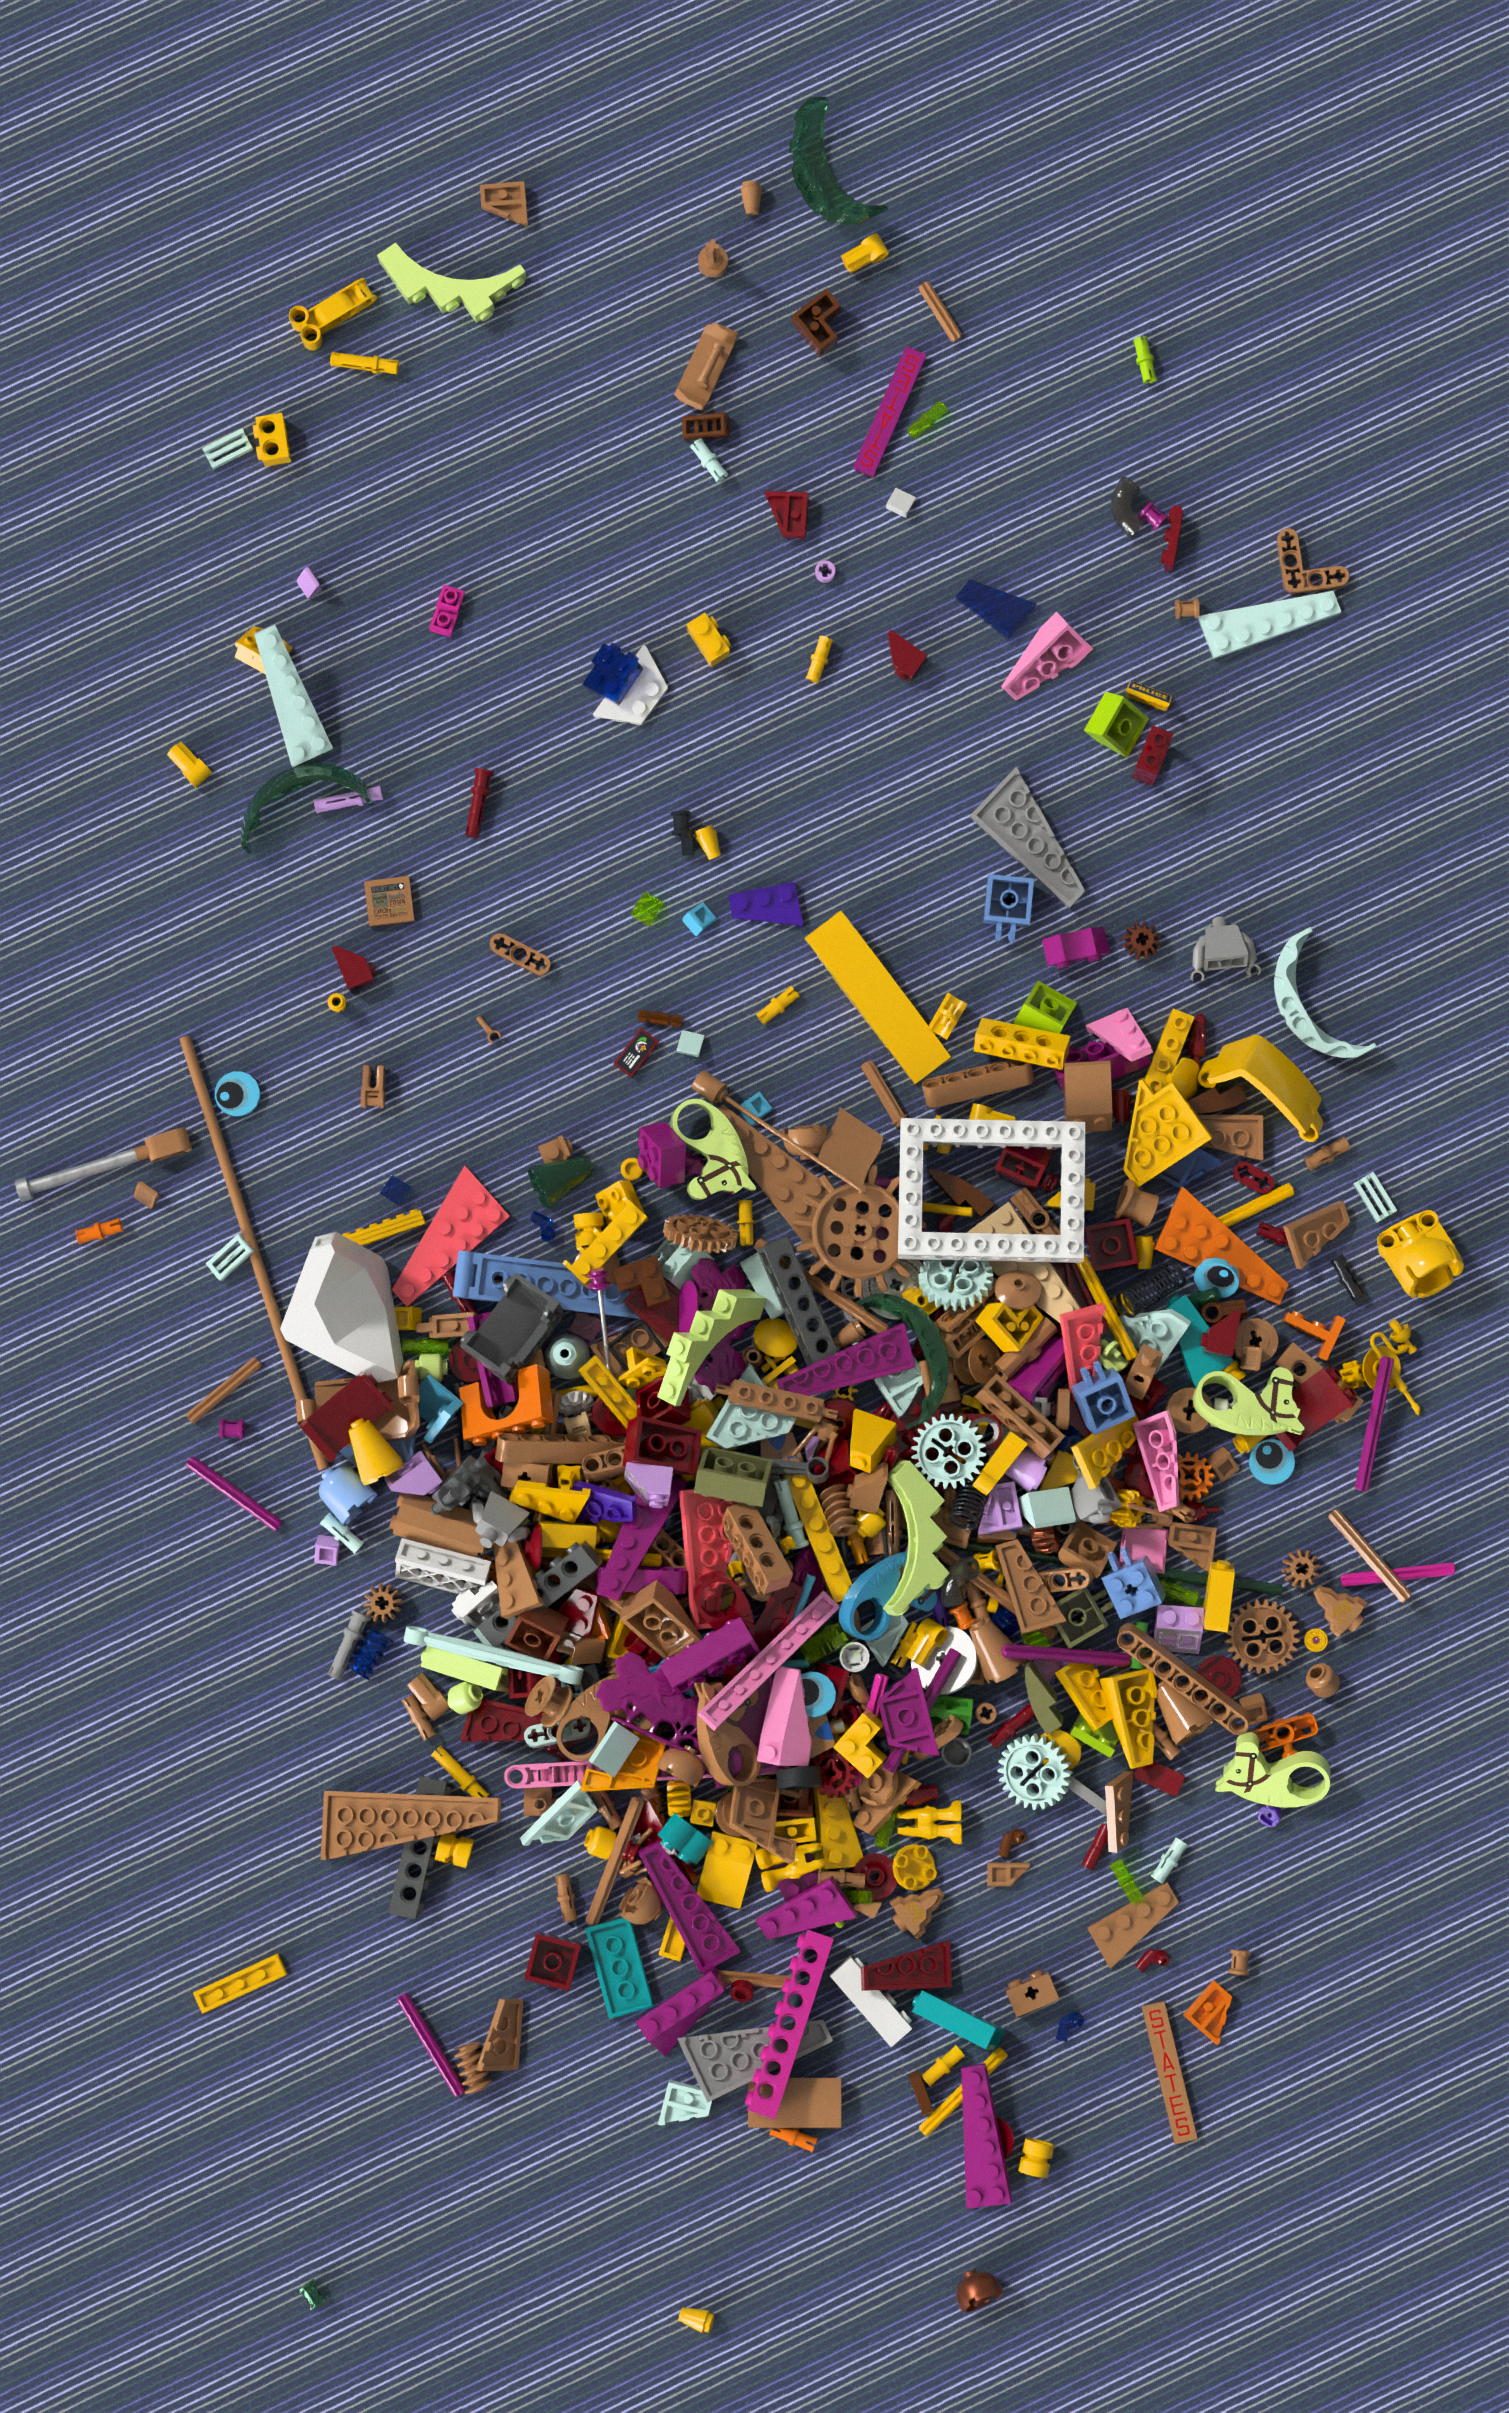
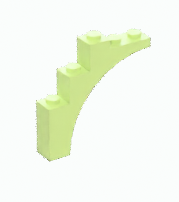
M396 243L377 255L379 263L409 305L413 302L418 303L422 301L426 293L431 296L443 314L447 311H454L459 306V303L462 302L476 323L480 320L486 321L493 315L492 312L495 309L492 302L494 300L496 302L500 301L506 296L507 291L512 288H519L527 279L526 272L521 265L505 273L484 279L463 280L441 276L418 265Z
M719 1289L712 1311H696L690 1332L673 1333L667 1351L671 1358L657 1397L674 1406H681L686 1390L705 1357L730 1331L748 1321L760 1319L767 1298L749 1289Z
M902 1460L892 1468L887 1478L903 1506L909 1541L907 1561L902 1578L893 1596L883 1607L888 1615L895 1616L904 1614L909 1609V1604L912 1600L920 1597L925 1589L940 1588L945 1583V1578L949 1574L947 1569L932 1554L943 1546L942 1542L947 1536L930 1518L940 1511V1505L945 1500L910 1461Z

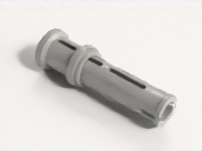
M356 1610L351 1612L352 1618L348 1627L343 1630L345 1636L327 1674L338 1680L342 1679L358 1640L360 1641L363 1638L362 1633L367 1621L371 1620L370 1616Z

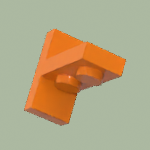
M1293 1311L1292 1314L1286 1313L1282 1320L1283 1323L1323 1341L1316 1358L1323 1362L1327 1361L1346 1319L1338 1315L1335 1316L1327 1331L1324 1324L1317 1321L1310 1323L1304 1320V1315Z

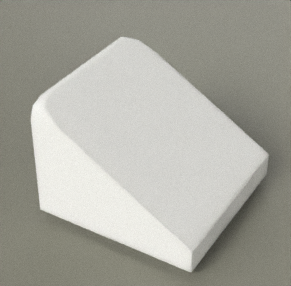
M895 488L886 504V509L906 518L916 497Z

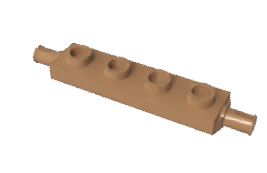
M736 1379L733 1380L730 1386L718 1383L715 1386L714 1393L728 1395V1403L815 1423H819L822 1417L836 1420V1414H838V1410L825 1408L824 1399Z

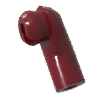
M1149 1949L1136 1962L1135 1966L1141 1972H1144L1150 1964L1167 1965L1170 1958L1167 1952L1162 1949Z

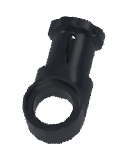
M680 810L670 813V816L673 817L674 828L671 831V835L681 836L683 856L694 855V839L692 831L689 830L691 811Z

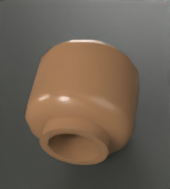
M1320 1663L1309 1669L1306 1675V1683L1316 1696L1326 1698L1338 1690L1340 1678L1331 1666Z

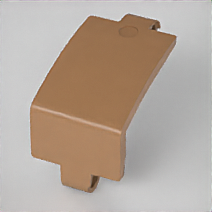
M408 1360L403 1365L398 1378L391 1382L384 1381L376 1385V1388L381 1393L385 1390L393 1400L390 1404L394 1409L392 1411L387 1410L372 1423L387 1442L412 1438L420 1426L418 1376L415 1374L414 1360ZM353 1378L315 1382V1400L303 1399L296 1402L297 1426ZM348 1443L345 1447H351L352 1443Z

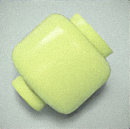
M421 1354L419 1360H415V1374L420 1382L429 1374L441 1383L443 1375H448V1362L443 1361L441 1354Z
M467 1681L459 1683L450 1688L448 1692V1705L458 1714H466L480 1706L483 1698L482 1690L477 1684Z

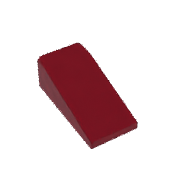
M1153 1761V1764L1136 1768L1133 1777L1176 1797L1185 1775Z

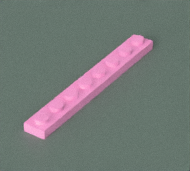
M823 1591L699 1711L698 1715L715 1731L840 1606Z

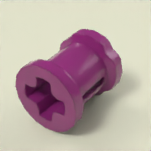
M1151 501L1141 511L1139 517L1145 518L1153 526V530L1156 531L1167 520L1168 515L1161 513L1154 506L1155 503Z
M220 1419V1438L239 1437V1439H244V1419L239 1421Z

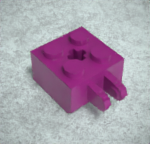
M659 1122L640 1127L638 1130L640 1136L638 1138V1146L640 1148V1156H638L639 1167L647 1173L650 1180L654 1181L659 1188L683 1183L685 1180L686 1143L667 1123Z

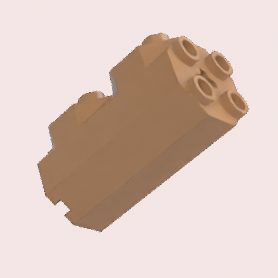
M400 1493L396 1505L400 1508L398 1514L393 1515L389 1528L393 1529L392 1534L422 1544L483 1559L479 1555L480 1553H485L487 1548L481 1545L480 1538L482 1536L475 1531L477 1523L473 1520L472 1510L456 1506L450 1511L443 1509L439 1515H434L430 1508L437 1502L432 1497Z

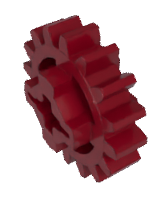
M830 1748L826 1750V1753L818 1754L820 1759H813L812 1761L816 1764L815 1766L821 1768L822 1785L814 1789L820 1788L819 1794H827V1798H834V1796L836 1798H843V1794L849 1795V1787H856L853 1780L859 1779V1776L854 1773L858 1769L835 1749Z

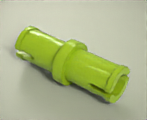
M1140 336L1133 340L1138 357L1136 363L1140 366L1143 383L1147 384V380H1149V383H1153L1157 380L1153 366L1154 356L1150 353L1147 336H1143V340Z

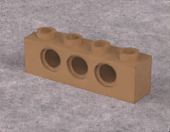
M1293 1342L1287 1346L1273 1363L1275 1367L1286 1368L1292 1373L1293 1382H1295L1293 1387L1295 1388L1324 1368ZM1297 1363L1302 1364L1305 1368L1302 1376H1297L1294 1373L1293 1368ZM1357 1395L1358 1401L1351 1409L1348 1407L1334 1417L1333 1420L1337 1423L1340 1421L1346 1423L1364 1400Z
M997 1373L975 1396L979 1402L1015 1435L1025 1441L1027 1446L1042 1459L1050 1454L1065 1437Z

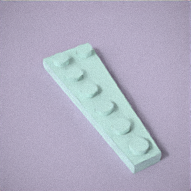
M1334 591L1201 615L1198 620L1212 657L1217 659L1341 613V609Z
M271 625L254 633L292 767L333 749L276 625Z

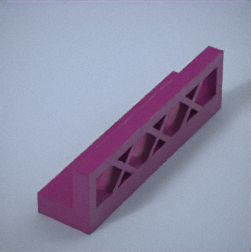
M491 1312L468 1317L467 1321L470 1332L473 1330L477 1331V1323L480 1328ZM477 1361L487 1408L519 1400L516 1381L512 1385L506 1384L488 1370L487 1372V1368Z

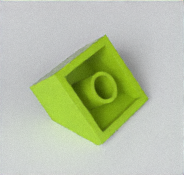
M1105 691L1084 731L1097 742L1128 758L1149 718L1125 697Z
M1037 981L1013 1023L1060 1034L1077 1002Z

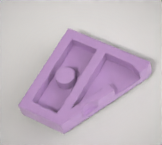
M1014 1481L996 1484L989 1492L988 1501L978 1529L979 1535L1023 1528Z

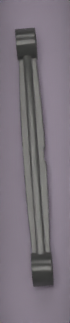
M700 1453V1454H699L698 1467H699V1464H700L701 1457H702V1454H703V1453ZM813 1457L807 1463L772 1459L771 1475L807 1476L811 1482L816 1484L825 1482L830 1475L828 1462L822 1457ZM815 1465H822L826 1468L825 1472L821 1475L811 1474L810 1469Z

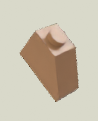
M883 1462L877 1465L871 1473L864 1471L855 1476L853 1485H848L846 1498H850V1508L877 1513L888 1478V1463Z

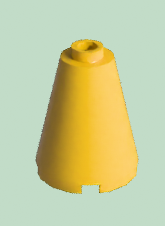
M361 1418L350 1424L352 1428L348 1432L363 1485L376 1482L378 1478L384 1475L386 1477L403 1466L404 1463L401 1457L369 1420L364 1421Z

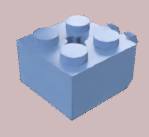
M988 875L983 923L996 924L995 941H1000L1002 938V925L1010 926L1008 939L1009 942L1013 943L1016 927H1029L1034 886L1033 878ZM1008 896L1011 897V901H1014L1010 906L1003 902Z
M1099 1361L1093 1363L1096 1375L1090 1377L1088 1369L1083 1367L1080 1369L1083 1381L1071 1386L1084 1424L1094 1435L1136 1416L1121 1376L1113 1368L1103 1371Z
M1127 1547L1120 1548L1121 1556L1125 1562L1120 1565L1114 1552L1107 1553L1112 1569L1105 1571L1101 1577L1120 1619L1159 1605L1166 1596L1149 1557L1145 1555L1133 1560Z

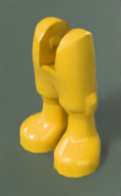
M961 1800L953 1801L950 1807L944 1809L926 1806L924 1808L902 1810L897 1813V1818H915V1827H898L897 1832L900 1835L924 1837L928 1840L943 1836L950 1838L954 1844H962V1823L949 1825L934 1824L938 1820L962 1821Z
M811 1843L796 1846L794 1862L784 1868L762 1872L761 1878L766 1892L775 1890L778 1883L784 1879H799L802 1875L826 1865L825 1858L812 1860V1862L808 1863L805 1858V1854H812L822 1850L821 1844ZM764 1848L756 1849L755 1851L756 1860L761 1870L781 1863H787Z

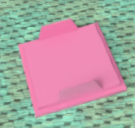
M1122 1529L1120 1548L1127 1547L1133 1560L1147 1555L1155 1572L1164 1574L1169 1529ZM1121 1552L1119 1557L1120 1565L1125 1564Z

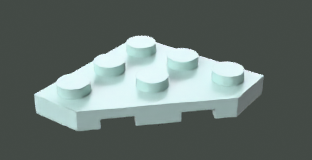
M1173 1309L1140 1313L1134 1318H1129L1126 1315L1118 1316L1138 1353L1142 1345H1147L1164 1354L1156 1373L1191 1323L1190 1320ZM1109 1326L1107 1332L1100 1336L1109 1343L1116 1340ZM1118 1346L1117 1350L1123 1354L1122 1350Z
M727 1399L705 1438L726 1450L785 1435L790 1431L796 1418L730 1404Z

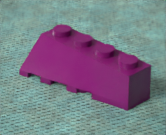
M1096 1041L1087 1043V1047L1074 1049V1046L1069 1047V1054L1065 1062L1110 1061L1111 1080L1150 1065L1148 1055L1135 1061H1130L1115 1051L1114 1047L1109 1043L1105 1044ZM1052 1068L1058 1085L1064 1094V1068L1063 1070Z
M741 1617L729 1620L719 1630L707 1633L704 1639L699 1642L687 1645L684 1651L679 1654L667 1657L664 1663L660 1664V1667L676 1694L679 1695L694 1688L695 1682H705V1677L707 1676L717 1677L724 1673L726 1667L734 1664L738 1667L745 1663V1658L751 1655L756 1657L761 1651Z
M715 1966L640 2016L636 2024L648 2042L666 2056L678 2043L677 2038H682L722 1992L726 1990L728 1984Z

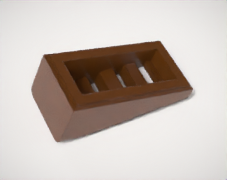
M722 412L682 417L683 440L729 438V415ZM709 421H712V431H709ZM718 421H721V430H718ZM690 422H694V433H691ZM700 422H703V432H700Z

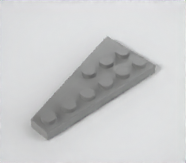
M1015 767L970 815V818L1070 909L1085 893V890L1054 837L1055 835L1039 806L1033 799L1028 786L1023 781L1018 768Z
M823 2020L806 2023L795 2060L833 2042ZM787 2024L782 2026L786 2030H792L794 2024ZM769 2027L677 2038L707 2103L752 2081L756 2068L760 2069L763 2062L762 2059H759L764 2045L768 2046L770 2037L767 2036ZM778 2039L775 2042V2049L780 2053L785 2052L787 2049L786 2042ZM770 2062L767 2067L768 2072L778 2069L779 2065L776 2062Z

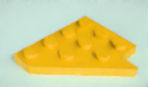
M1144 1078L1139 1081L1123 1169L1129 1179L1134 1181L1136 1188L1212 1139V1135L1173 1081L1153 1093Z

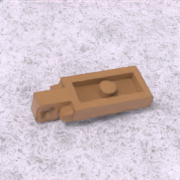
M478 1313L432 1315V1317H429L428 1323H416L417 1333L429 1334V1338L434 1339L463 1337L467 1331L470 1332L467 1318L478 1315Z

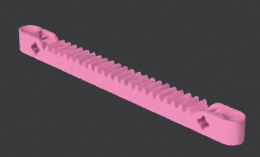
M696 1755V1756H698V1757L702 1760V1762H703L702 1756H701V1755ZM589 1761L519 1764L509 1766L506 1769L504 1781L511 1788L571 1786L576 1781H580L582 1784L586 1768L603 1773L606 1772ZM703 1762L704 1774L702 1778H713ZM784 1766L758 1775L777 1774L778 1770L791 1767ZM659 1769L656 1781L679 1779ZM513 1770H519L522 1773V1779L519 1783H513L509 1778ZM538 1770H540V1781L538 1778Z

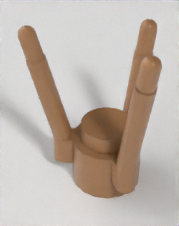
M822 1418L820 1424H814L812 1430L793 1451L792 1456L795 1457L814 1434L818 1432L816 1437L821 1439L813 1457H817L819 1450L823 1448L825 1442H829L825 1460L829 1463L834 1442L838 1435L836 1431L839 1426Z
M454 1438L455 1457L458 1468L462 1464L458 1438ZM422 1443L421 1446L441 1480L444 1481L454 1471V1468L444 1472L436 1457L431 1454L426 1444Z
M1144 1499V1503L1154 1508L1150 1509L1128 1503L1127 1507L1151 1514V1521L1155 1522L1137 1523L1136 1527L1121 1528H1155L1162 1530L1163 1526L1170 1527L1173 1515L1169 1514L1166 1510L1159 1512L1157 1502Z
M649 1828L637 1840L635 1845L638 1843L642 1844L653 1831V1828ZM638 1858L634 1863H630V1859H623L618 1873L621 1877L628 1878L633 1874L637 1876L642 1872H646L647 1869L645 1866L640 1867L642 1862Z

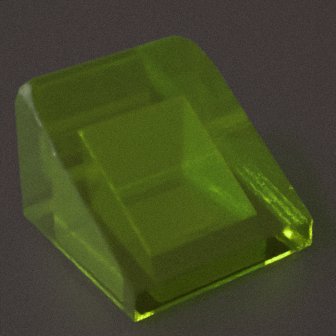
M644 892L635 904L631 916L650 926L664 902Z
M1038 1631L1024 1635L1020 1634L1024 1645L1050 1647L1046 1637Z

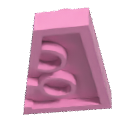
M1128 1008L1119 1010L1086 1025L1087 1032L1097 1035L1103 1043L1112 1045L1115 1051L1130 1061H1135L1153 1053L1151 1045Z

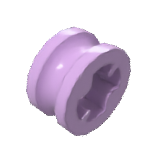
M830 561L819 562L815 568L816 578L823 583L832 581L835 576L834 564ZM826 566L828 571L832 573L827 574V577H823L822 572H819L820 568L823 570V567Z

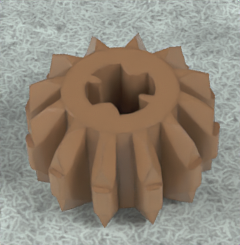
M1296 1549V1557L1292 1552H1289L1287 1555L1291 1561L1282 1560V1563L1288 1565V1568L1281 1569V1572H1289V1575L1284 1580L1289 1581L1294 1578L1291 1585L1293 1587H1296L1300 1581L1301 1588H1305V1580L1310 1585H1313L1314 1581L1311 1576L1316 1578L1320 1576V1574L1313 1572L1314 1569L1321 1568L1320 1564L1313 1565V1562L1317 1560V1556H1312L1308 1559L1310 1555L1309 1550L1304 1552L1303 1557L1301 1549ZM1297 1564H1305L1306 1569L1304 1570L1306 1572L1304 1574L1296 1572V1569H1298L1296 1567Z
M381 1583L378 1586L379 1592L375 1587H371L370 1590L374 1595L365 1594L364 1597L371 1601L370 1603H363V1607L371 1606L372 1609L367 1611L366 1614L370 1616L375 1612L374 1621H378L380 1615H382V1621L385 1623L387 1622V1614L391 1619H395L396 1616L392 1611L401 1612L402 1609L395 1606V1603H402L403 1600H395L394 1597L400 1592L396 1590L391 1594L392 1585H388L386 1591H384V1585ZM382 1596L384 1600L389 1602V1605H385L386 1609L382 1610V1606L377 1605V1601H380Z

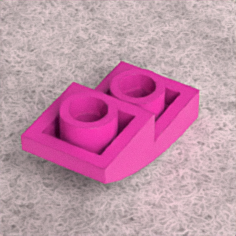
M443 585L429 631L451 638L465 591Z

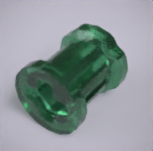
M314 2279L297 2290V2293L302 2294L309 2304L308 2308L310 2311L327 2299L326 2295H322L316 2287Z

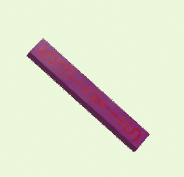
M905 347L854 463L853 470L872 478L874 477L926 359V354L910 347Z

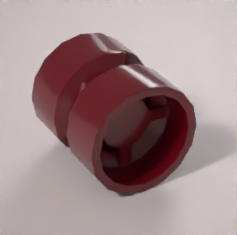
M632 1630L628 1633L624 1640L623 1648L644 1659L648 1667L654 1666L662 1658L661 1655Z

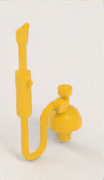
M1397 1319L1389 1323L1393 1330L1389 1337L1396 1343L1404 1342V1344L1398 1345V1350L1393 1348L1383 1333L1376 1332L1370 1338V1345L1379 1359L1383 1355L1375 1345L1376 1337H1381L1389 1350L1394 1354H1401L1407 1351L1409 1354H1412L1417 1350L1408 1340L1411 1335L1409 1325L1401 1326ZM1393 1367L1390 1379L1399 1392L1404 1393L1415 1413L1420 1415V1406L1415 1403L1408 1393V1387Z

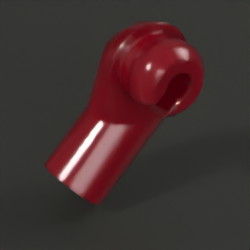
M944 1214L937 1223L938 1232L953 1233L951 1223L958 1215Z

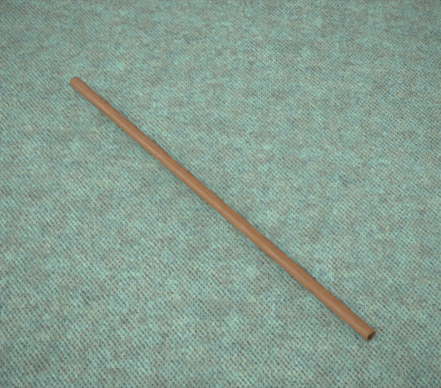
M184 1036L179 1040L244 1240L249 1243V1246L255 1250L249 1257L296 1402L307 1399L290 1343L285 1340L280 1330L283 1321L191 1037ZM309 1439L318 1470L329 1468L326 1457Z

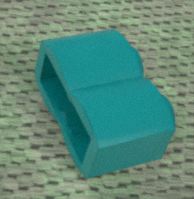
M676 1813L671 1816L658 1834L663 1839L661 1844L671 1852L674 1848L679 1851L677 1856L687 1864L692 1861L697 1865L713 1843Z

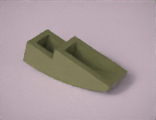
M1028 1659L1025 1665V1682L1028 1697L1039 1724L1048 1735L1062 1726L1064 1717L1054 1705L1057 1700V1693L1033 1661Z

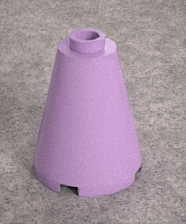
M1026 1446L1004 1474L1028 1493L1034 1492L1038 1488L1047 1470L1046 1464L1048 1461H1051L1053 1454L1050 1453L1042 1459L1030 1447ZM987 1450L986 1454L989 1455L988 1460L992 1457L996 1450Z

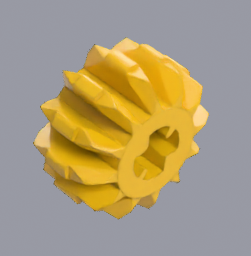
M1119 1489L1116 1495L1122 1506L1112 1512L1110 1520L1114 1521L1115 1525L1119 1527H1136L1137 1523H1141V1516L1145 1514L1142 1511L1128 1508L1127 1504L1131 1503L1145 1507L1146 1505L1143 1504L1144 1497L1140 1496L1136 1490Z
M680 1779L670 1780L667 1783V1807L670 1817L674 1813L681 1818L691 1814L690 1784Z

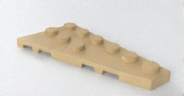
M1010 1202L1003 1205L967 1232L1032 1234ZM989 1261L992 1271L999 1277L1012 1270H1023L1035 1276L1041 1286V1295L1036 1305L1059 1323V1314L1081 1309L1051 1262Z

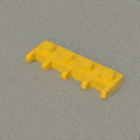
M625 1195L622 1200L627 1206L617 1216L612 1211L608 1213L613 1221L602 1233L596 1228L592 1230L598 1237L586 1250L580 1244L576 1247L582 1253L572 1265L567 1260L562 1262L585 1285L591 1280L586 1275L591 1273V1270L594 1268H602L648 1219Z

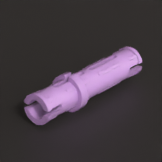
M380 785L363 790L357 788L354 792L314 799V806L318 814L324 811L357 804L363 806L367 802L383 800V794Z

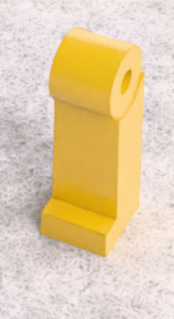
M1010 1431L981 1470L980 1475L972 1486L987 1496L1027 1446V1443Z

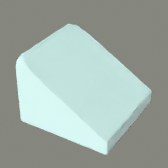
M682 1030L677 1052L699 1057L704 1035Z

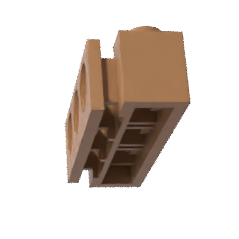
M993 1278L992 1290H988V1297L982 1296V1303L975 1300V1307L968 1304L966 1310L958 1306L957 1310L954 1311L952 1306L934 1322L938 1329H940L942 1338L938 1331L932 1338L935 1343L942 1339V1342L937 1346L943 1355H946L943 1342L946 1345L948 1356L958 1359L986 1334L975 1320L987 1304L1000 1303L995 1295V1284L998 1279ZM949 1317H952V1320L946 1322Z
M738 1503L727 1507L723 1517L724 1532L739 1560L742 1561L743 1567L758 1594H767L788 1587L793 1573L756 1506Z

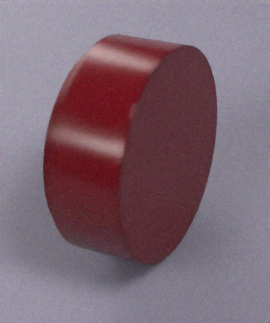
M736 1980L731 1984L730 1995L734 2000L746 2002L752 1999L754 1986L751 1982Z

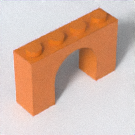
M538 1364L517 1370L519 1384L518 1404L509 1416L500 1420L495 1418L493 1407L487 1408L482 1383L476 1382L460 1387V1400L463 1402L461 1415L464 1440L473 1443L474 1446H483L488 1441L497 1440L499 1434H523L528 1429H540L545 1427V1424L554 1422L549 1370Z

